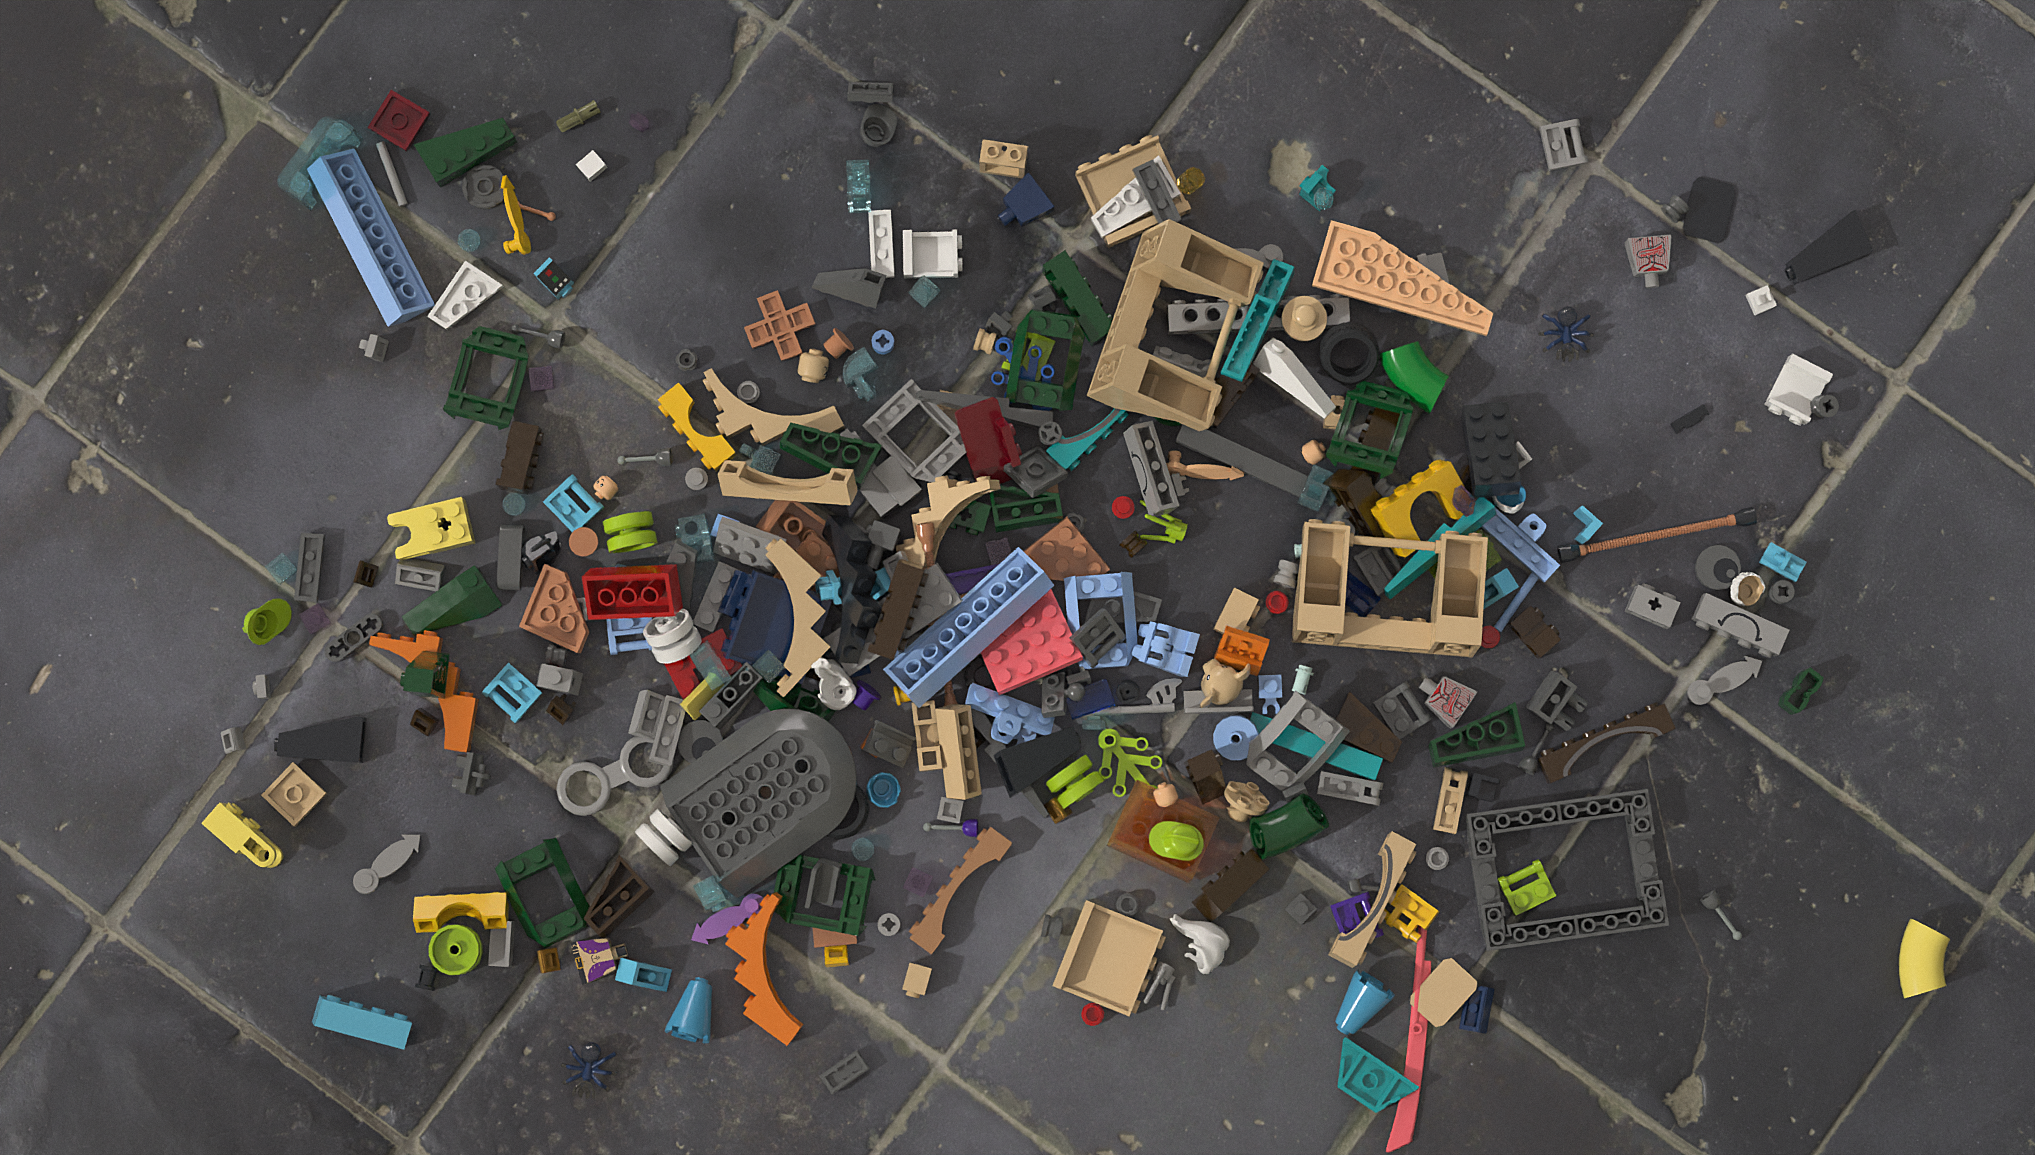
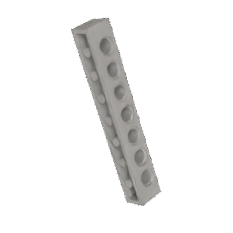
M1341 294L1330 295V298L1321 299L1320 295H1310V297L1317 299L1323 306L1329 307L1332 311V315L1327 317L1325 329H1330L1343 322H1350L1349 297L1343 298ZM1298 296L1285 297V300L1281 301L1278 308L1284 309L1290 300ZM1204 299L1195 300V304H1186L1184 300L1172 301V304L1167 307L1168 335L1220 333L1229 308L1228 302L1223 299H1218L1217 303H1208V300ZM1252 303L1238 308L1242 318L1234 320L1230 332H1239ZM1189 311L1194 312L1197 315V319L1194 322H1189L1185 319V313ZM1209 311H1216L1220 318L1216 321H1211L1208 319L1207 313ZM1274 315L1267 331L1284 330L1281 318Z

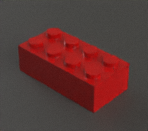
M677 564L590 568L582 576L588 620L676 616L683 608Z

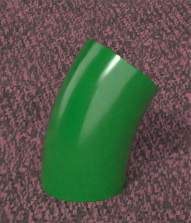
M1419 341L1381 353V364L1398 390L1408 392L1410 402L1430 414L1449 375L1439 370L1428 359Z

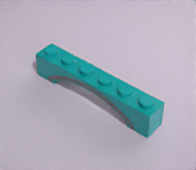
M1114 408L1104 420L1090 430L1069 438H1065L1062 435L1058 442L1046 450V453L1066 471L1068 469L1073 471L1081 463L1079 459L1084 454L1088 456L1096 449L1097 445L1095 443L1100 438L1105 440L1113 432L1111 427L1116 422L1121 424L1129 416L1128 411Z

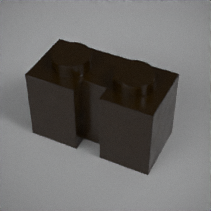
M1529 606L1508 626L1535 657L1539 659L1561 640L1558 636L1560 632L1554 625L1550 624L1548 626L1542 620L1545 616L1537 607Z

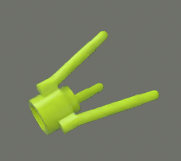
M1140 500V504L1146 507L1145 501ZM1145 514V518L1166 526L1165 534L1169 536L1141 535V539L1168 541L1174 544L1176 540H1183L1187 524L1182 523V520L1174 518L1169 514L1161 515L1169 520L1167 522L1155 516Z

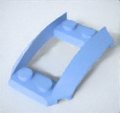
M1121 572L1064 578L1067 623L1072 635L1080 628L1077 600L1123 598L1126 643H1117L1098 661V665L1094 668L1087 664L1084 657L1082 661L1077 662L1078 665L1084 667L1085 670L1128 666L1133 657V647L1137 644L1132 573ZM1097 645L1090 652L1093 654L1101 645Z

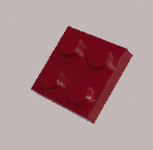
M390 90L367 128L407 152L429 118L430 112Z

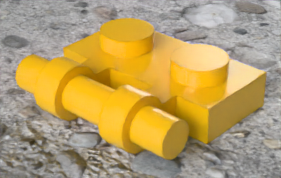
M1401 884L1391 903L1395 909L1392 913L1384 909L1387 912L1384 920H1386L1388 926H1394L1402 932L1403 937L1406 939L1410 938L1417 943L1421 938V935L1415 931L1418 925L1427 930L1439 914V911ZM1402 913L1411 919L1408 925L1399 919Z

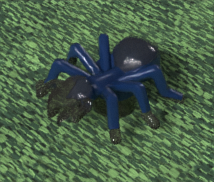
M1569 306L1563 307L1558 312V321L1543 313L1542 317L1549 322H1553L1557 329L1556 331L1539 332L1538 335H1557L1559 337L1543 348L1542 351L1544 353L1562 341L1563 345L1557 350L1556 360H1559L1560 352H1562L1561 359L1563 362H1565L1566 356L1568 357V362H1571L1574 352L1576 360H1579V351L1571 344L1572 342L1580 345L1586 353L1590 352V349L1586 347L1584 342L1573 337L1577 335L1594 337V333L1577 331V328L1591 317L1590 314H1587L1575 323L1577 320L1576 310Z
M589 1042L581 1050V1059L573 1046L569 1045L568 1049L580 1065L574 1066L562 1063L561 1067L582 1072L564 1080L562 1083L566 1085L578 1078H583V1081L574 1086L572 1096H575L576 1090L579 1088L578 1096L582 1098L585 1092L586 1099H588L592 1090V1099H595L596 1090L590 1082L591 1079L609 1092L610 1088L602 1083L594 1073L616 1076L617 1072L599 1070L601 1064L615 1057L617 1053L613 1052L598 1060L601 1056V1048L597 1043Z

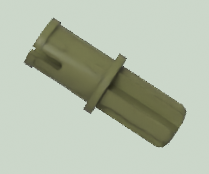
M593 100L577 110L574 108L572 113L557 120L556 124L561 132H565L580 123L584 124L583 121L601 112Z

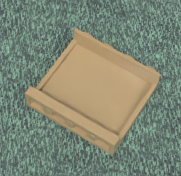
M1146 136L1139 140L1140 143L1135 146L1128 144L1119 149L1120 152L1114 155L1107 153L1099 157V161L1096 163H1084L1078 167L1079 170L1075 173L1091 212L1095 215L1135 178L1132 171L1133 168L1154 160L1159 155L1181 193V196L1173 199L1180 217L1191 211V207L1188 201L1185 200L1159 143V136ZM1150 212L1114 233L1105 236L1104 241L1107 247L1110 248L1142 234L1144 231L1158 225L1153 213Z
M1086 900L1053 986L1129 1017L1131 1013L1136 1014L1141 1002L1137 1000L1140 991L1145 992L1149 979L1145 977L1148 970L1153 971L1158 959L1154 957L1157 948L1162 949L1166 938L1162 935L1163 930Z

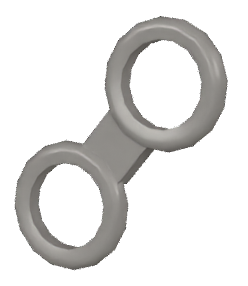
M634 736L622 748L620 759L612 764L601 768L594 763L582 761L567 767L558 779L556 789L558 799L566 810L575 815L587 816L595 814L604 808L610 798L611 789L629 781L636 786L647 788L662 783L672 771L674 757L671 767L663 766L660 773L650 778L637 776L630 769L629 755L637 745L646 742L653 743L654 740ZM580 771H589L597 775L602 786L601 795L598 800L592 805L585 807L572 803L567 797L566 792L568 780L572 775Z

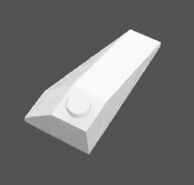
M1272 338L1262 347L1253 365L1260 369L1261 373L1324 419L1335 410L1336 406L1295 354L1283 342Z

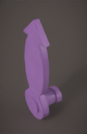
M749 894L743 898L740 906H732L715 913L703 923L701 928L697 922L691 940L709 944L707 939H715L726 935L733 925L737 927L746 918H750L754 912L756 914L759 913L762 909V906L759 904L763 897L758 894Z

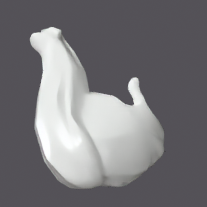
M819 658L811 665L818 677L821 678L818 698H820L824 705L833 710H841L854 700L856 687L839 663L832 659Z
M1177 914L1170 918L1173 926L1179 932L1194 939V943H1190L1188 946L1189 948L1196 949L1197 955L1194 956L1191 953H1186L1184 956L1194 960L1202 974H1209L1221 964L1224 958V951L1227 950L1230 943L1229 936L1223 928L1212 922L1184 920Z

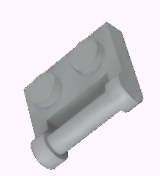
M1579 119L1540 126L1539 129L1549 171L1589 163L1588 157L1585 156L1578 128L1580 127ZM1565 129H1570L1575 158H1570Z

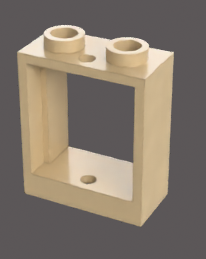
M983 140L979 161L980 172L1023 178L1026 170L1028 146ZM1003 146L1007 147L1006 151L1002 150Z

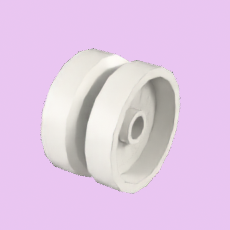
M681 609L676 616L655 617L643 630L647 643L652 646V652L660 663L668 664L679 661L692 654L702 642L697 628L693 626V620L689 612L685 609Z
M657 809L650 816V821L657 830L655 831L648 824L643 823L635 833L666 864L672 866L679 857L671 845L673 844L680 851L686 852L692 845V842L673 819L668 818L662 811Z

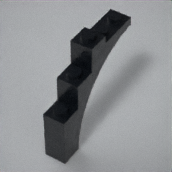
M828 514L822 536L828 542L836 559L843 601L842 625L834 658L838 663L858 664L870 628L876 627L882 607L870 595L877 574L865 562L872 541L848 516Z

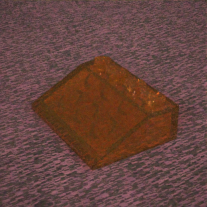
M1136 780L1106 846L1190 884L1220 817L1181 799H1177L1174 804L1166 807L1159 806L1153 795L1156 788ZM1163 821L1191 825L1201 833L1204 847L1201 854L1190 861L1163 857L1153 851L1149 844L1151 829Z

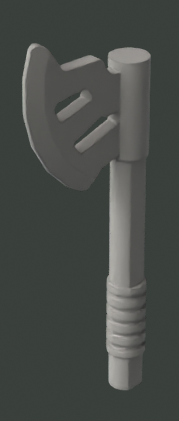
M1176 678L1165 679L1153 685L1146 695L1151 699V705L1092 708L1093 716L1175 712V706L1172 701L1176 699V687L1182 683V680ZM1166 686H1169L1170 695H1167L1166 693ZM1158 691L1160 692L1163 698L1162 704H1160V701L1156 694Z

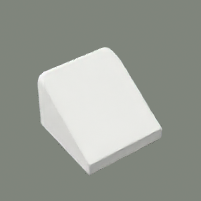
M591 151L576 164L590 182L607 169L606 164L594 151Z

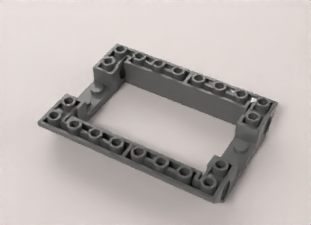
M1648 789L1466 814L1467 840L1480 927L1487 951L1669 926L1663 882L1659 880L1652 835L1655 834ZM1625 816L1638 906L1504 925L1505 910L1504 903L1500 899L1494 859L1496 857L1495 843H1492L1491 834Z

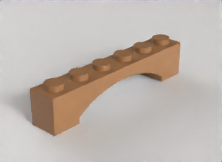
M992 827L988 830L984 828L976 838L979 843L975 849L972 847L968 849L963 856L966 860L961 867L958 865L950 874L951 882L948 886L945 884L941 886L936 893L939 897L935 904L931 902L923 911L925 917L922 922L916 921L909 931L912 934L910 939L930 954L934 953L945 937L942 934L943 919L948 904L957 888L980 866L995 859L1000 861L1013 844Z

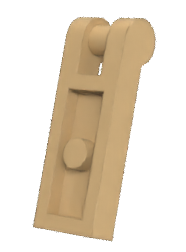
M1445 767L1433 830L1456 834L1468 776L1467 771L1461 770L1456 772L1452 771V768ZM1450 780L1458 781V787L1449 786Z

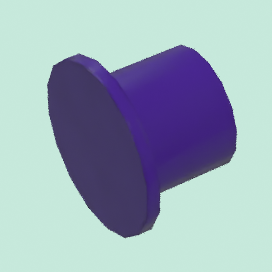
M858 680L857 685L859 687L852 702L860 709L866 711L875 699L880 700L882 697L872 686L862 680Z

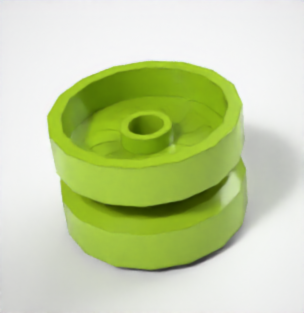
M652 512L627 513L604 520L605 533L617 535L607 541L609 553L631 552L658 544L656 532L644 530L654 524Z
M1086 754L1046 782L1051 792H1057L1063 787L1067 788L1057 799L1063 809L1075 801L1079 802L1092 793L1095 787L1105 781L1098 771H1093L1086 777L1083 775L1093 764Z
M447 925L439 929L432 936L429 944V957L432 964L440 972L448 975H460L472 971L480 963L483 955V943L479 934L472 928L464 925ZM454 945H456L459 948V952L457 954L452 953V951H454Z

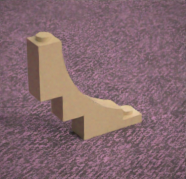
M774 538L766 546L765 549L768 552L765 555L783 577L791 596L794 611L792 643L783 664L792 674L790 676L785 674L777 683L779 686L777 692L784 697L808 672L811 665L830 648V645L811 628L826 610L806 593L821 575L782 538L778 541Z

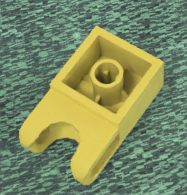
M463 497L387 516L389 525L393 527L407 526L411 531L409 542L397 547L395 550L396 559L398 560L411 559L475 544L466 500ZM445 521L451 523V526H448V530L442 528V524Z
M219 803L201 823L237 854H245L260 867L274 868L283 860L282 850L259 830L261 826L256 821L241 815L244 811L234 803ZM267 851L269 852L268 860L264 856Z

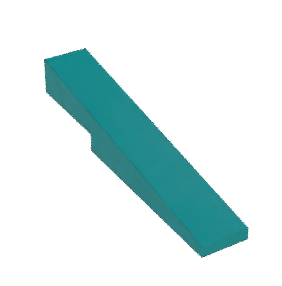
M1273 259L1221 370L1222 375L1241 382L1243 381L1294 276V266Z
M1484 497L1478 498L1452 528L1444 523L1428 542L1439 540L1441 534H1445L1446 531H1457L1459 535L1468 536L1469 533H1474L1497 514L1495 506ZM1419 550L1384 588L1386 597L1392 599L1438 562V554L1435 551Z
M1252 712L1250 721L1256 725L1259 733L1272 720ZM1288 725L1272 744L1313 758L1325 744V741L1313 733ZM1340 743L1325 763L1374 781L1383 758Z

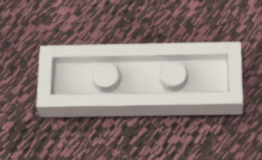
M891 210L868 211L871 270L887 275L886 278H894Z

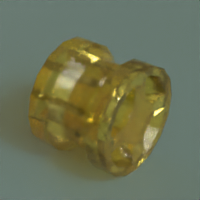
M1190 167L1179 175L1177 179L1178 188L1185 194L1194 193L1205 182L1204 174L1195 167Z

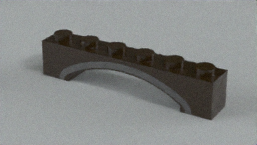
M1655 702L1644 707L1646 711L1639 715L1634 711L1623 716L1625 721L1617 724L1616 720L1604 724V730L1596 733L1595 729L1582 734L1583 739L1575 742L1574 738L1561 743L1563 747L1554 751L1552 747L1540 752L1542 757L1538 758L1537 761L1547 784L1571 775L1570 769L1578 758L1592 746L1607 738L1621 734L1642 733L1649 734L1652 739L1676 729L1666 705L1658 706V703Z

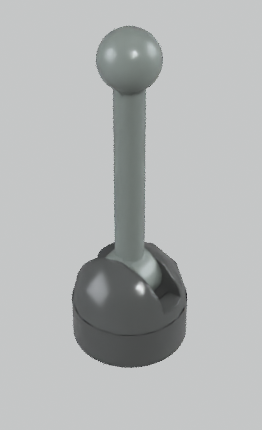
M663 448L656 453V456L629 458L620 456L617 461L619 464L624 465L626 462L656 460L661 466H672L673 456L671 448Z
M1712 890L1700 899L1702 904L1707 909H1715L1733 933V938L1740 940L1742 938L1741 932L1736 931L1719 907L1721 898L1716 890Z

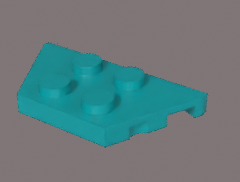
M1344 1037L1337 1084L1339 1089L1377 1113L1419 1088V1086Z

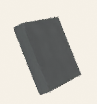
M1039 445L1019 456L1021 465L1012 467L1010 463L1004 465L1003 470L1032 498L1048 490L1068 476V472Z

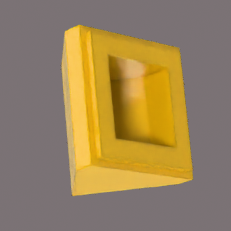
M847 945L824 947L826 967L849 965Z

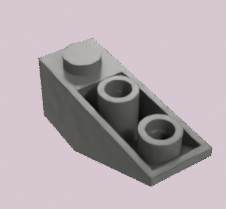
M866 268L821 272L817 274L812 288L876 309L882 296L887 275Z
M746 662L699 712L714 727L721 730L738 712L763 677Z

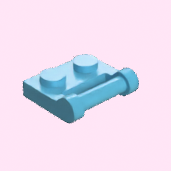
M573 474L543 501L571 532L584 527L604 508L600 502L597 503L577 482L578 479ZM571 488L586 503L590 510L585 513L565 491Z
M507 663L482 691L486 698L490 697L511 716L510 719L515 724L543 694L510 663ZM498 685L521 704L518 710L495 691Z

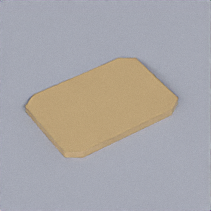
M1452 958L1445 959L1420 985L1417 1011L1435 1027L1443 1026L1474 993L1477 981ZM1415 992L1411 995V1000H1410V1004H1411L1413 1007H1414Z

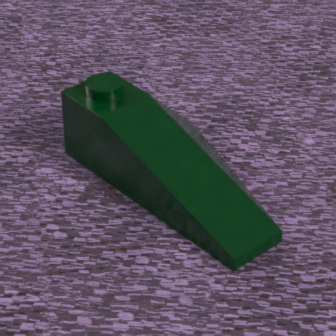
M474 565L411 609L402 618L412 634L416 636L417 634H424V631H435L444 627L484 618L503 604L479 567Z
M753 667L763 677L753 692L770 711L799 709L816 714L828 722L837 711L828 708L822 703L820 698H818L819 690L814 689V692L802 688V684L796 683L783 697L777 692L779 688L777 683L782 677Z

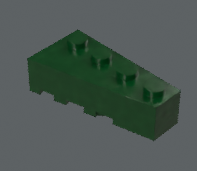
M1064 250L1043 264L1042 273L1070 315L1077 316L1083 334L1090 345L1094 346L1107 337L1113 317L1110 313L1106 314L1104 312L1102 301L1097 294L1094 295L1092 293L1088 280L1085 276H1081L1077 264Z

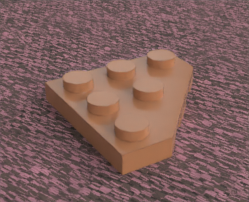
M1068 516L1023 551L1051 580L1064 581V578L1071 576L1102 575L1110 570V567Z
M811 531L795 551L821 577H826V571L833 570L836 577H840L835 556L828 542L814 531ZM779 571L773 576L784 580ZM815 583L809 588V590L816 592Z
M544 564L519 627L576 653H581L589 630L568 573L551 565Z

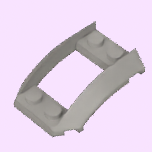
M911 379L862 426L913 478L935 482V478L941 477L966 451L958 426L936 404L916 399V393L921 389ZM917 404L950 436L919 466L887 435Z
M1295 690L1287 704L1249 742L1246 764L1279 790L1284 791L1290 786L1301 782L1304 783L1332 755L1350 730ZM1293 718L1325 741L1321 749L1298 773L1265 750L1283 732Z

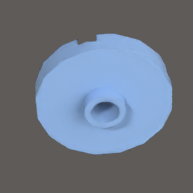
M1230 715L1223 718L1217 724L1213 733V743L1216 750L1223 757L1230 760H1242L1247 758L1249 742L1259 732L1256 725L1245 716ZM1238 735L1240 737V740L1238 742H1234L1232 740V736Z

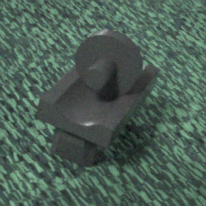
M467 752V754L457 756L456 765L457 767L464 768L463 777L454 776L452 787L460 790L459 793L476 796L477 788L482 787L483 779L490 780L491 775L485 774L486 765L482 764L484 755Z

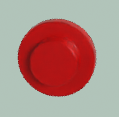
M1120 496L1112 504L1114 515L1120 519L1129 518L1134 512L1135 506L1129 497Z
M1271 592L1266 598V607L1270 612L1280 614L1287 609L1288 598L1283 592Z
M1493 626L1482 627L1481 646L1488 649L1495 647L1500 640L1499 631Z
M1089 1003L1083 1007L1081 1017L1087 1025L1096 1026L1102 1022L1104 1010L1097 1003Z

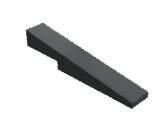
M919 390L916 393V399L957 410L990 398L989 396ZM995 397L999 402L1002 416L1008 423L1039 430L1041 425L1046 422H1053L1052 411L1009 408V398Z
M1182 425L1175 443L1208 456L1218 463L1230 468L1233 466L1248 476L1297 497H1300L1308 478L1305 474L1207 429L1197 431Z
M971 708L974 727L990 743L984 751L997 765L993 755L1006 747L1004 743L992 739V725L985 714ZM1031 785L1021 791L1045 819L1049 813Z

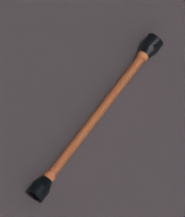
M1749 507L1727 515L1726 518L1692 523V525L1687 524L1678 526V528L1672 527L1661 531L1627 536V538L1622 537L1621 539L1607 540V542L1593 543V545L1557 546L1560 563H1565L1587 553L1633 545V543L1638 544L1639 542L1652 541L1653 539L1658 540L1664 537L1667 538V536H1678L1684 533L1718 528V526L1737 525L1746 527L1756 525L1757 518L1754 508Z

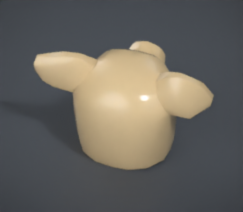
M1216 659L1205 663L1202 666L1205 674L1201 681V688L1206 698L1202 700L1200 707L1204 708L1211 702L1216 705H1226L1236 699L1243 688V681L1250 675V664L1248 663L1238 673L1232 667L1221 665Z

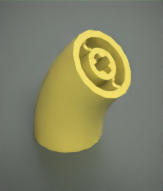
M1913 919L1909 920L1904 932L1899 955V976L1904 998L1947 986L1944 977V957L1950 939Z

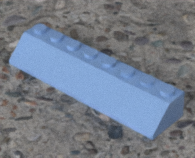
M349 149L320 156L307 168V171L387 326L406 322L433 308L435 303L356 150Z
M1018 547L961 598L963 600L961 603L941 616L883 670L908 698L920 708L1045 595L1054 584L1046 573Z

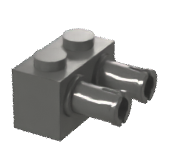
M874 520L873 525L868 524L865 535L872 541L865 562L876 572L879 569L884 554L890 553L894 555L901 537V530Z
M1551 670L1525 708L1540 719L1550 724L1554 721L1565 731L1571 729V726L1565 723V721L1574 725L1575 719L1564 713L1562 708L1567 703L1580 713L1585 709L1581 705L1587 706L1588 701L1574 692L1577 688L1576 685L1561 674Z

